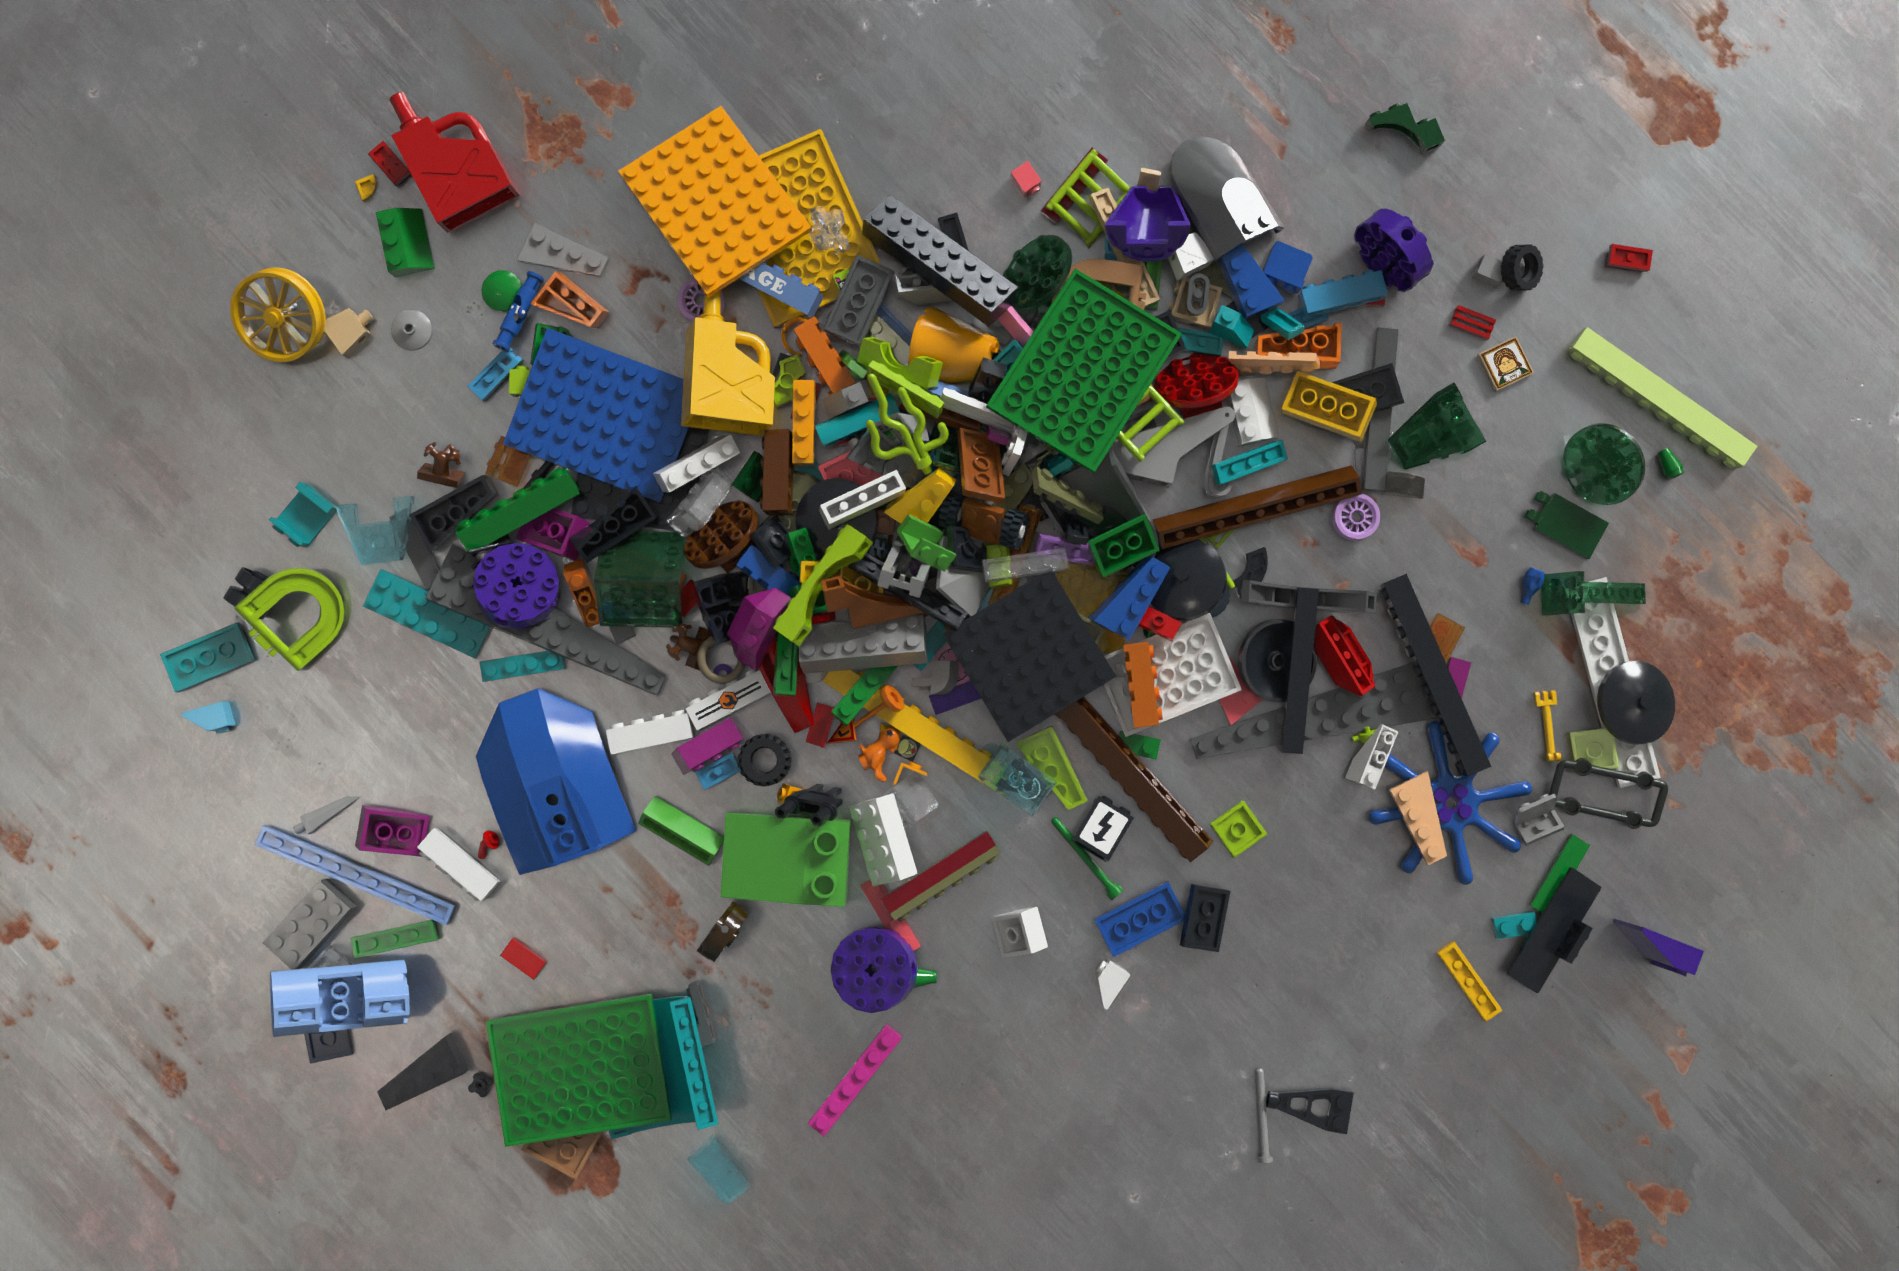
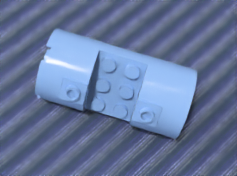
M393 960L270 972L273 1037L408 1023L406 1018H409L410 1007L407 978L405 977L407 975L405 961Z

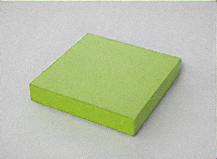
M1244 800L1209 824L1233 858L1267 835Z

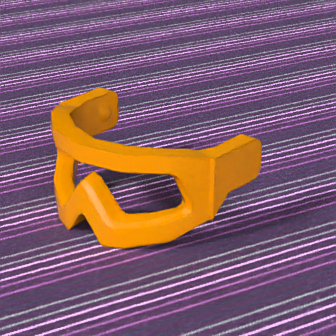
M796 317L784 324L781 338L784 348L789 354H799V357L802 356V353L790 348L786 342V332L793 324L804 323L808 319Z

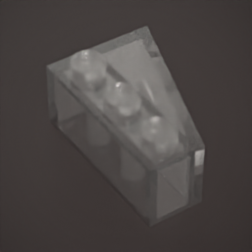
M717 466L700 475V481L689 490L686 498L666 520L682 537H686L702 528L732 488L731 484L733 481Z

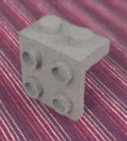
M1545 794L1539 797L1536 802L1531 804L1527 802L1518 807L1514 827L1525 846L1564 830V825L1554 810L1557 800L1555 794L1550 796Z

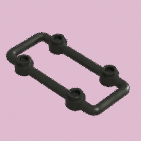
M1579 758L1576 761L1562 760L1557 764L1549 796L1555 794L1557 797L1565 768L1574 769L1579 776H1587L1593 773L1634 782L1643 790L1650 789L1652 786L1660 788L1651 819L1642 818L1636 811H1629L1624 814L1582 805L1573 797L1566 798L1565 800L1557 799L1555 807L1562 808L1568 815L1573 816L1580 812L1625 822L1631 829H1637L1640 826L1654 827L1659 823L1668 794V785L1665 781L1655 779L1651 774L1644 771L1636 775L1594 766L1584 758Z

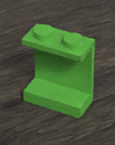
M908 514L897 529L910 556L945 572L956 557L954 552L937 545L944 533L941 529Z

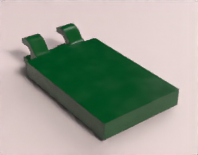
M1543 491L1537 492L1533 500L1544 505L1541 513L1539 514L1537 511L1530 509L1524 515L1525 519L1536 524L1533 530L1581 557L1590 559L1609 523L1556 493H1553L1550 497Z

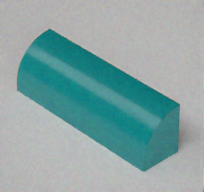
M892 393L885 395L888 403V416L897 412L900 413ZM873 400L815 425L824 448L867 431L866 422L868 420H872L874 423L880 421L878 400Z

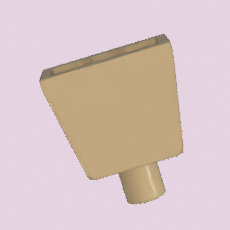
M348 308L326 319L325 333L339 352L346 358H349L371 336L365 326L373 321L374 318L367 309L357 316L354 311Z

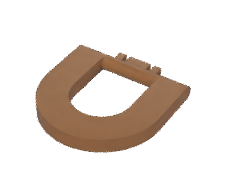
M1106 259L1080 261L1069 267L1060 276L1053 291L1052 303L1076 268L1099 283L1129 287L1128 301L1144 310L1145 302L1139 301V299L1146 300L1147 295L1146 293H1139L1144 266Z

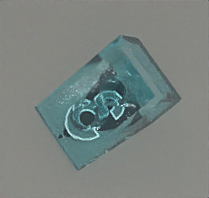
M1001 743L978 775V778L987 786L1031 816L1035 814L1057 783L1003 743Z

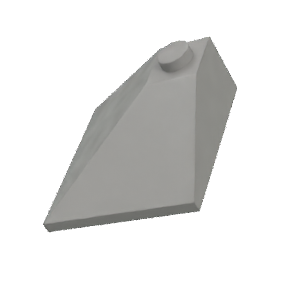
M943 535L939 540V546L949 550L948 537ZM987 554V571L983 573L951 569L950 565L945 572L937 569L936 589L952 604L968 612V618L976 614L989 588Z

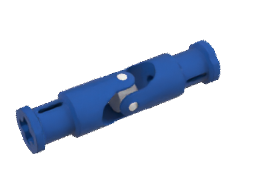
M532 271L527 272V279L524 285L520 286L513 304L500 326L501 331L497 339L492 343L493 346L504 352L510 351L509 346L513 338L517 337L524 323L527 313L532 306L531 302L537 296L536 291L540 283L544 282L542 276ZM514 316L518 317L516 322L514 321Z

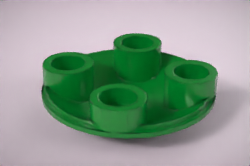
M495 271L488 275L482 284L481 293L483 300L494 310L507 311L513 304V300L522 283L515 274L509 271Z

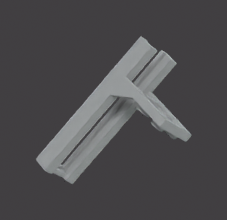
M898 534L881 569L877 586L888 589L889 585L909 590V595L920 598L923 588L927 586L932 566L922 562L916 577L910 578V583L904 581L906 576L904 574H900L899 580L893 578L896 570L898 571L901 558L906 549ZM883 589V594H892L889 591Z

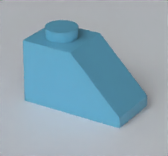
M228 701L217 702L181 713L182 717L207 731H216V734L229 731L228 727L235 726L231 706Z

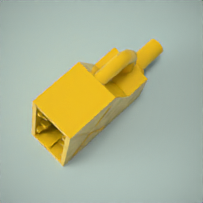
M721 290L709 298L704 293L703 314L699 318L695 317L686 330L681 426L763 436L765 430H768L773 425L775 376L770 373L771 358L766 343L757 335L736 331V323L724 322V318L720 315ZM735 343L749 345L754 348L758 354V364L735 347Z

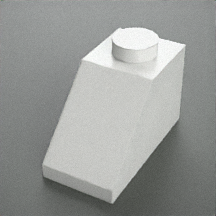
M1109 958L1106 962L1102 961L1096 970L1098 972L1097 980L1102 1005L1107 1010L1130 977L1128 971Z

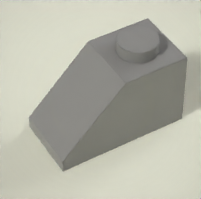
M860 382L822 399L830 419L869 403Z

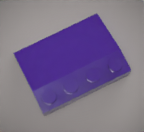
M1618 919L1613 920L1616 927L1644 957L1651 959L1650 964L1685 977L1687 973L1696 974L1704 953L1703 950L1644 927Z

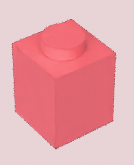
M1029 161L1013 170L1010 175L1011 180L1023 197L1027 195L1033 196L1040 190L1039 187H1041L1042 180Z

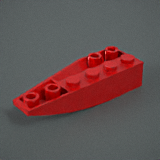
M776 634L759 667L772 695L774 688ZM799 646L796 695L794 697L773 695L794 733L814 725L806 675L803 674L799 663Z

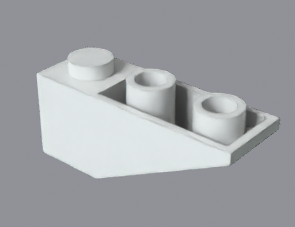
M1380 724L1353 758L1345 778L1360 785L1376 789L1398 731Z

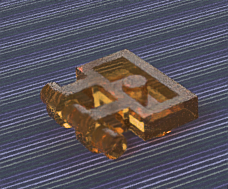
M501 436L499 442H496L494 446L495 451L491 460H488L486 464L488 467L485 474L493 477L497 469L500 471L497 479L518 487L531 455L503 445L505 437ZM504 452L507 456L503 465H501L499 461Z

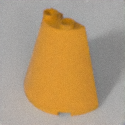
M936 307L925 308V314L919 316L913 330L909 350V364L915 357L927 356L943 362L939 381L947 384L972 381L982 358L991 360L993 353H997L999 349L998 338Z

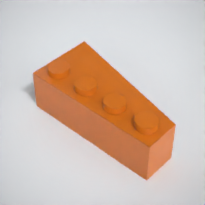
M815 316L794 328L798 338L795 340L797 346L801 351L805 349L808 357H806L807 362L811 368H817L819 374L816 376L822 385L827 384L830 391L827 392L829 396L856 384L846 366L843 365L837 351L831 346L826 333L819 327Z
M1342 322L1329 326L1322 325L1316 326V328L1304 329L1303 333L1290 340L1279 333L1260 335L1254 343V352L1261 356H1266L1268 352H1277L1283 356H1287L1289 352L1316 353L1320 360V368L1336 369L1341 358Z

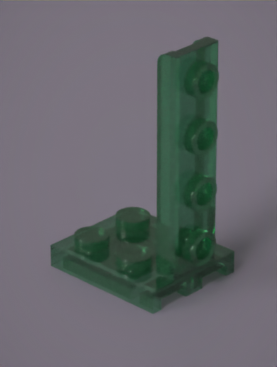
M1584 571L1544 574V582L1541 587L1542 616L1585 613V603L1646 604L1645 583L1584 582Z

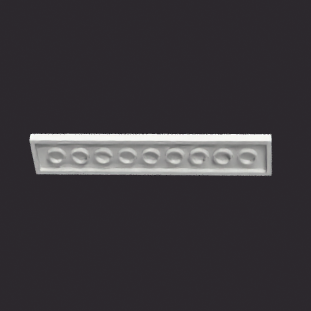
M1607 577L1564 588L1597 712V695L1602 679L1613 667L1629 662ZM1598 712L1601 727L1605 728ZM1615 738L1620 768L1613 770L1636 775L1644 771L1651 774L1655 779L1661 778L1652 743L1633 745ZM1616 779L1618 788H1624L1636 784L1634 782Z

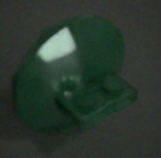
M1040 235L1013 254V260L1003 273V277L1018 287L1015 303L1011 305L1013 308L1020 311L1034 310L1042 305L1047 309L1050 308L1052 298L1065 283L1072 264L1070 246L1062 238L1056 235Z
M1606 423L1586 426L1576 432L1565 447L1563 454L1564 474L1577 494L1590 502L1600 505L1621 503L1635 494L1644 480L1645 458L1637 441L1620 427ZM1575 477L1578 483L1576 487L1572 484L1570 478Z

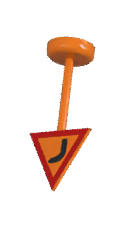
M890 685L884 686L880 691L883 702L856 722L852 719L847 726L841 723L827 743L857 741L855 728L884 707L893 712H900L904 708V702L899 692Z

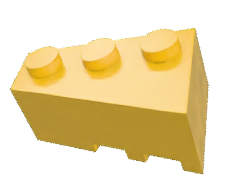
M938 468L918 482L913 488L907 490L904 495L888 504L884 513L902 524L908 514L928 523L953 488L956 479Z

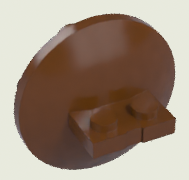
M741 500L728 502L720 506H712L705 516L696 520L695 524L692 525L694 534L689 533L684 546L687 560L693 566L701 569L720 565L728 574L736 567V564L751 545L757 546L749 536L757 528L758 515L749 503ZM710 515L712 519L705 523L703 520Z

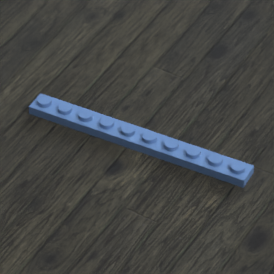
M266 825L262 826L255 842V846L444 925H448L456 907L455 904Z

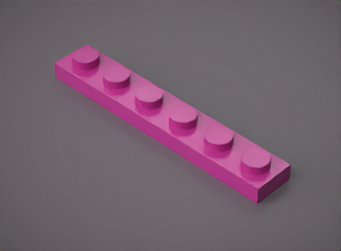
M886 1024L809 1120L808 1125L824 1137L900 1042L902 1036Z

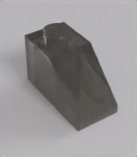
M1388 471L1386 475V488L1381 495L1423 499L1425 478L1409 473Z

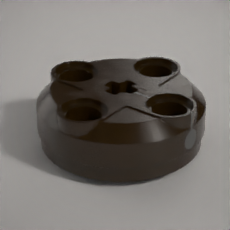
M732 901L701 943L697 952L708 960L710 959L715 962L726 946L729 948L740 933L738 929L749 915L745 909Z

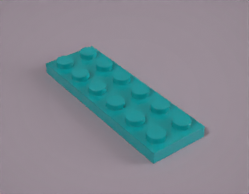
M380 569L363 607L474 659L477 658L491 629L490 626L427 601L426 596L429 591Z

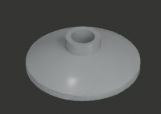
M405 310L394 318L391 325V336L399 347L410 351L418 350L429 342L432 336V324L424 313L418 310ZM412 325V331L407 332V326Z

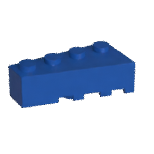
M1147 556L1143 558L1128 574V577L1115 588V591L1088 618L1117 635L1130 640L1170 567L1154 557Z

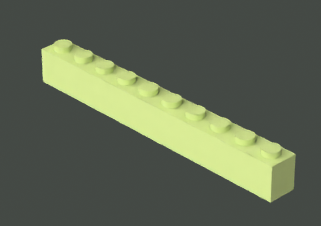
M1586 327L1581 330L1567 351L1571 353V357L1574 360L1582 361L1588 365L1590 371L1601 374L1605 377L1607 383L1621 388L1624 395L1638 400L1639 405L1643 408L1651 409L1656 413L1657 418L1671 423L1674 430L1688 435L1693 443L1701 444L1710 455L1721 458L1727 467L1732 469L1743 467L1758 447L1590 328Z

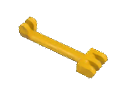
M1542 691V700H1540L1539 692H1534V706H1542L1547 762L1561 761V753L1555 752L1550 705H1557L1556 691H1550V699H1548V692Z

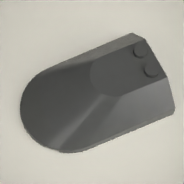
M1195 137L1183 142L1173 153L1171 166L1169 167L1172 185L1215 261L1242 243L1272 230L1277 234L1285 228L1241 157L1229 145L1210 137Z

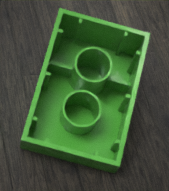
M727 812L725 814L720 897L845 907L848 899L852 819L835 818L832 821H825L821 826H815L811 822V817L787 816L782 819V817L778 818L776 815Z

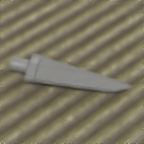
M347 796L300 816L302 822L294 826L293 829L296 834L304 830L311 834L360 797Z

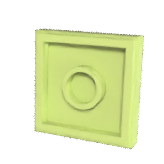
M1606 728L1570 732L1574 761L1584 758L1594 766L1608 769L1620 768L1615 737Z

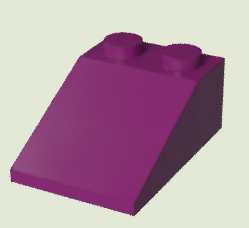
M553 508L520 526L515 539L558 556L577 561L579 552L570 537L591 523L576 515Z
M362 805L355 846L359 851L422 857L419 854L421 850L417 847L426 837L429 815Z

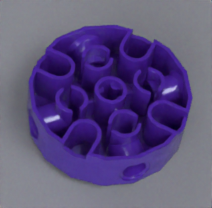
M1381 208L1356 227L1354 238L1361 248L1358 251L1361 259L1369 270H1374V272L1382 271L1385 285L1388 287L1394 285L1398 291L1406 292L1414 288L1420 280L1430 274L1434 262L1426 244L1427 238L1422 232H1418L1409 217H1403L1393 210Z
M519 543L499 546L486 554L476 568L473 581L478 606L486 618L500 627L516 630L528 628V626L535 625L548 618L557 605L560 590L556 566L547 554L534 546Z
M875 926L854 931L843 939L833 954L830 971L833 986L845 1003L858 1011L876 1013L889 1010L906 999L915 986L918 966L914 950L900 934L893 929ZM872 966L874 969H877L876 973L872 971Z

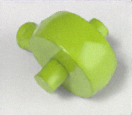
M1369 726L1364 727L1365 731L1360 732L1357 736H1352L1353 742L1361 741L1366 743L1376 729L1370 730Z

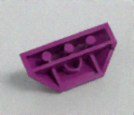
M777 588L744 597L727 632L737 658L741 663L758 671L777 632L773 629L776 625V620L786 611L792 597Z

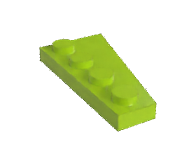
M1053 726L1015 743L1068 810L1088 801Z

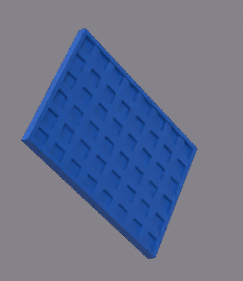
M547 328L503 445L629 492L636 486L643 497L661 503L665 492H662L653 473L678 459L689 427L681 426L683 379Z

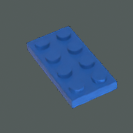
M1167 881L1095 918L1094 921L1112 956L1115 957L1183 922L1185 913Z

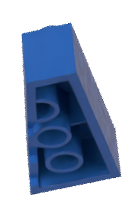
M1243 244L1237 246L1219 260H1216L1236 308L1245 319L1278 307L1285 301Z
M751 545L736 564L737 568L767 590L777 588L790 596L789 588L801 584L798 581L799 576L792 571L788 573L782 569L783 564L774 569L757 546Z

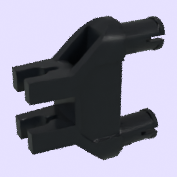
M816 784L809 789L795 791L784 799L782 805L776 807L775 815L778 818L782 817V819L791 813L811 816L810 819L813 825L821 826L825 821H832L838 816L837 808L843 803L842 799H838L837 796L842 793V789L834 787L827 792H821L825 789L824 785Z

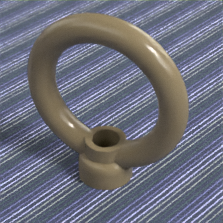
M710 636L699 648L697 655L699 669L712 682L719 684L732 682L740 676L745 664L741 663L737 658L735 669L727 675H717L710 671L706 664V653L710 646L716 643L712 636ZM731 641L724 642L732 646Z

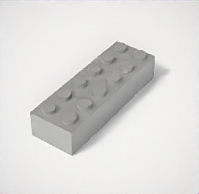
M910 615L905 618L892 619L883 623H874L852 628L850 621L812 624V630L799 647V663L803 674L928 663L927 628L924 615Z

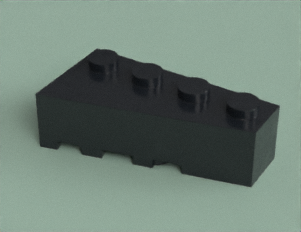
M452 1033L442 1038L377 1091L385 1111L455 1079L468 1071Z

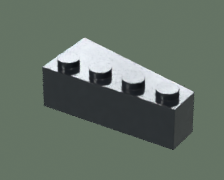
M481 475L409 514L428 550L435 551L456 532V527H458L461 521L470 519L497 492L488 476Z

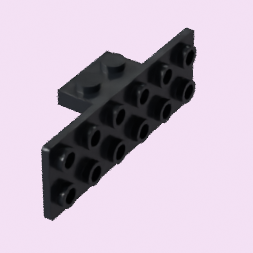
M1570 867L1508 969L1507 975L1532 991L1539 993L1559 958L1572 964L1593 929L1583 923L1582 920L1600 892L1601 886Z

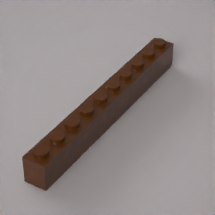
M1350 465L1153 519V525L1160 547L1165 549L1362 495L1360 477L1353 466Z
M1085 697L1080 698L1055 714L1067 724L1071 733L1077 735L1082 745L1094 754L1097 762L1109 771L1112 779L1119 782L1124 792L1136 801L1138 808L1151 818L1154 826L1159 827L1165 834L1166 839L1178 848L1183 858L1191 863L1210 847L1213 840Z

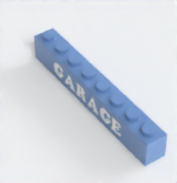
M767 260L738 278L811 318L815 315L824 297L819 293L820 288L811 283L808 286L802 284V279L792 273L790 277L783 274L784 269L775 264L773 267L766 265Z

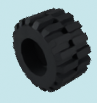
M771 734L755 735L745 741V744L740 748L741 751L737 758L739 759V763H737L738 768L741 770V775L746 778L745 780L753 783V785L764 787L776 784L785 778L788 770H790V762L792 761L790 750L787 748L786 743L777 736ZM760 748L771 749L777 757L776 766L770 772H760L753 765V755Z

